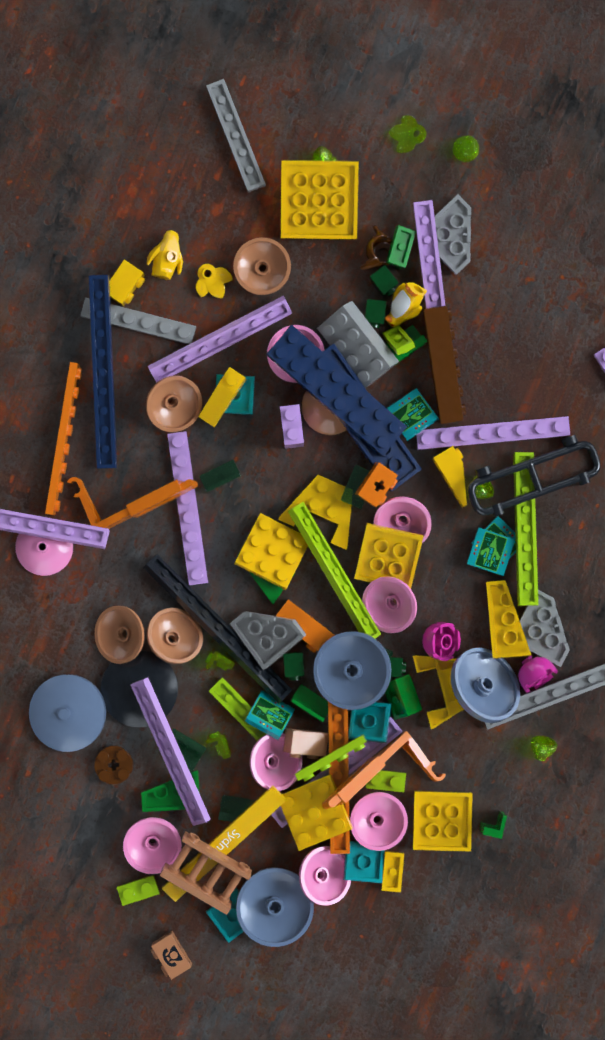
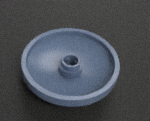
M344 632L331 637L322 645L315 658L314 679L318 690L327 701L342 709L357 710L374 704L384 695L391 680L392 669L387 651L379 641L362 632Z
M472 648L455 660L451 670V685L456 699L467 713L480 721L497 723L505 720L516 711L520 701V686L515 672L504 658L493 659L491 650Z
M73 674L55 676L45 681L35 691L29 707L30 724L38 739L54 750L72 752L83 749L96 740L104 727L106 706L103 696L92 682L81 676Z
M272 867L254 873L249 880L245 881L237 897L236 912L240 926L252 940L265 946L280 947L293 943L306 932L313 918L314 903L303 893L299 876L288 869Z

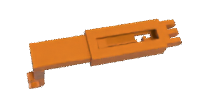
M72 477L67 481L71 484L75 481L77 482L80 492L75 494L74 497L81 499L91 526L107 529L132 517L138 518L198 486L197 481L191 479L184 482L175 480L127 504V508L101 520L83 481L77 477Z
M405 731L393 739L375 757L369 758L322 803L323 809H329L336 805L346 804L386 766L385 762L401 746L432 781H441L445 778L446 774H439V777L434 774L432 766L435 765V761L429 762L411 735Z

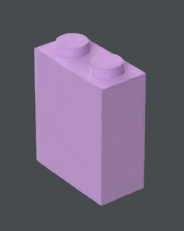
M299 404L281 406L280 412L285 449L304 447Z

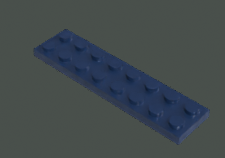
M293 325L288 327L267 352L266 355L380 456H384L407 426Z
M335 344L322 351L366 390ZM341 421L372 467L375 462H380L398 475L396 478L398 481L392 490L389 489L390 492L421 470V467L400 437L397 438L384 456H380Z

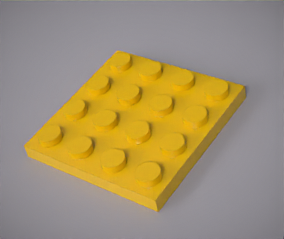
M282 160L281 238L357 239L359 161Z

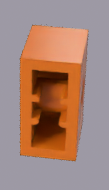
M375 462L355 495L373 507L381 506L387 498L385 495L389 489L392 490L396 485L398 475L380 462ZM380 482L381 489H376L374 483Z

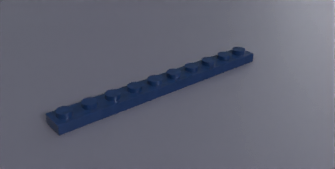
M109 275L89 276L97 468H117Z

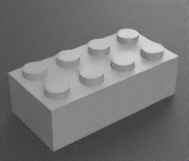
M353 301L343 305L317 328L329 345H336L365 388L377 381L399 362Z

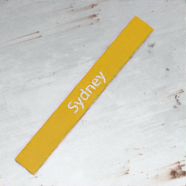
M272 785L208 845L227 855L286 801V798ZM199 852L180 871L186 875L190 874L202 853ZM209 857L197 875V881L206 875L218 862ZM169 881L162 886V890L175 902L186 893L185 890Z

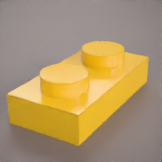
M385 851L382 891L401 892L404 863L403 852Z

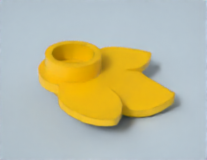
M203 264L198 269L199 279L196 283V291L200 297H204L209 292L214 297L223 298L225 293L224 283L232 281V275L223 267L215 268L211 264ZM205 270H210L211 275L209 277H205Z

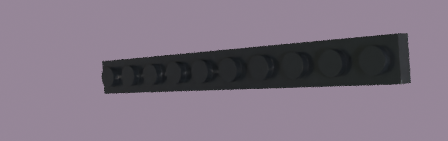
M158 554L146 563L143 568L278 704L282 702L292 689L270 667L264 670L261 668L233 629Z

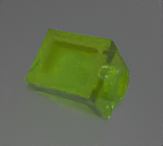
M215 651L214 654L210 652L205 660V663H207L206 669L208 670L214 661H217V666L225 671L228 668L232 670L236 663L218 651Z
M218 731L209 734V738L205 740L206 744L218 741V744L215 745L218 755H222L223 759L231 757L225 733L220 735Z

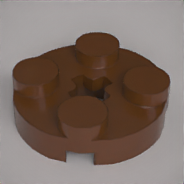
M117 745L108 746L99 752L94 764L95 772L99 779L112 785L120 784L128 779L134 766L130 753ZM113 759L116 763H119V767H116V770H112V767H109Z

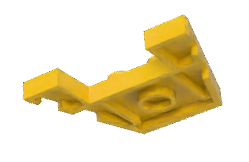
M317 475L281 514L278 520L294 527L295 523L288 510L304 502L309 512L338 524L331 544L347 550L353 490Z
M414 655L413 660L417 673L437 669L446 707L427 712L430 728L434 729L458 712L464 710L456 699L451 685V670L457 658L442 661L430 656Z

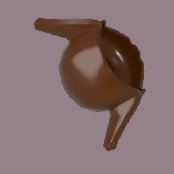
M376 225L373 226L376 236H373L366 246L368 260L360 267L362 270L381 265H391L386 263L392 240Z

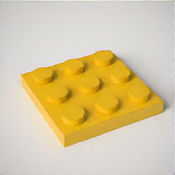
M260 513L234 564L286 590L308 545L301 533Z
M367 523L354 579L371 583L377 578L389 576L403 581L411 589L423 535Z
M331 774L282 794L286 801L281 805V808L299 851L353 829L343 804L329 809H323L322 803L337 789Z
M414 791L413 850L471 851L472 792Z

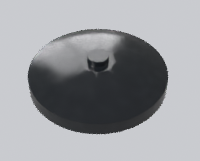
M141 650L138 656L130 662L122 664L111 663L103 675L101 694L106 709L113 718L124 725L138 728L148 727V723L130 685L136 681L149 678L165 717L171 712L178 696L176 674L168 662L161 660L153 652Z

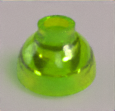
M461 136L453 145V153L458 160L470 162L479 154V143L472 136Z
M319 146L315 150L312 160L336 161V157L326 147Z
M491 482L477 486L475 493L479 499H488L493 497L494 489Z
M535 736L531 739V749L535 754V758L539 761H546L547 757L555 753L558 746L553 739L546 736Z

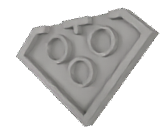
M459 194L434 216L439 258L455 275L470 263L471 207Z
M538 590L539 605L527 606L519 621L530 651L547 658L555 665L561 667L570 649L564 635L554 598Z
M246 611L230 623L263 670L267 669L306 636V633L295 619Z

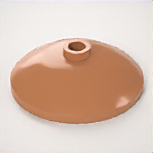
M255 238L243 244L237 251L233 265L234 274L238 283L246 291L256 295H269L280 290L287 282L291 272L290 257L286 249L277 241L270 238ZM265 266L266 270L264 272H261L259 270V267Z
M168 376L159 380L151 388L146 399V412L150 421L157 428L167 432H178L191 426L198 418L202 408L200 390L191 380L183 376ZM169 398H173L171 403H168Z
M308 391L305 392L302 400V414L309 427L323 435H337L346 431L344 425L333 413Z
M112 606L101 613L95 625V642L99 652L108 661L116 664L130 662L138 656L144 644V628L139 616L132 609L125 606Z
M167 608L156 613L150 620L147 628V640L151 650L161 660L171 664H183L192 660L199 653L203 643V633L200 624L187 611L179 608Z

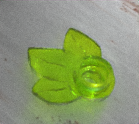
M409 115L402 116L401 124L393 126L389 131L390 136L399 141L397 146L398 153L412 151L416 144L422 143L427 135L426 129L419 125L414 117ZM415 131L420 132L417 137L414 136Z

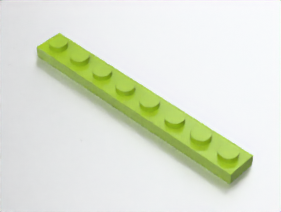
M534 452L513 453V465L534 458ZM527 469L514 473V497L535 490ZM534 498L515 505L518 606L539 605Z
M304 502L288 510L292 520L358 632L377 638L381 635L379 629Z

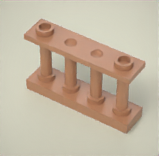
M185 831L182 837V842L185 843L184 847L173 864H164L160 876L227 915L232 904L229 897L242 877L247 880L251 878L252 870L247 864L239 863L201 841L196 834ZM194 848L201 852L202 855L190 874L186 875L179 868L190 850ZM210 857L219 864L207 883L202 884L197 881L196 877ZM225 867L235 872V875L224 892L219 894L213 890V886Z

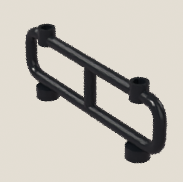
M576 435L561 440L563 447L496 472L492 473L490 466L475 470L477 478L471 481L467 490L474 511L480 515L493 514V517L504 514V509L578 482L580 486L590 483L589 478L597 475L601 467L594 445L587 441L578 442ZM583 448L588 450L593 462L591 470L545 487L541 486L534 467L535 465ZM524 469L528 470L535 489L534 491L487 508L480 506L475 493L477 486Z

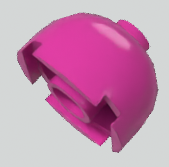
M436 622L425 630L422 644L425 652L430 657L442 661H448L454 657L452 655L455 651L459 650L461 642L460 632L455 629V625L446 622Z
M530 656L522 661L523 666L519 669L518 677L522 688L526 693L531 692L529 688L534 686L535 689L543 686L553 678L552 673L557 674L558 670L547 658H532Z

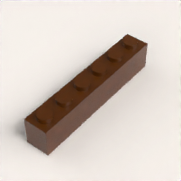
M447 306L422 309L439 423L463 421V416L466 415L465 404H461L460 398L463 397L462 385L458 384V378L461 375L459 366L455 364L458 354L457 348L453 347L452 340L455 339L454 329L450 328L449 323L452 320L451 309H447Z

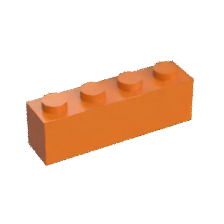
M289 599L276 615L277 617L295 619L306 633L302 640L308 643L306 647L313 653L319 651L327 640L335 636Z

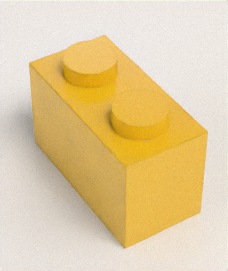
M124 259L109 281L110 298L123 307L126 303L129 304L134 297L133 292L135 289L140 288L145 281L143 278L145 276L144 273Z

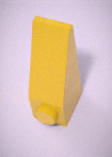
M229 367L198 417L215 428L245 383L246 377Z
M452 446L435 456L432 460L461 507L467 505L464 467L461 460L463 455L458 448L455 449Z

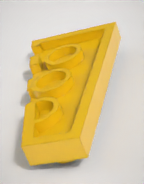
M506 581L486 582L493 659L532 656Z

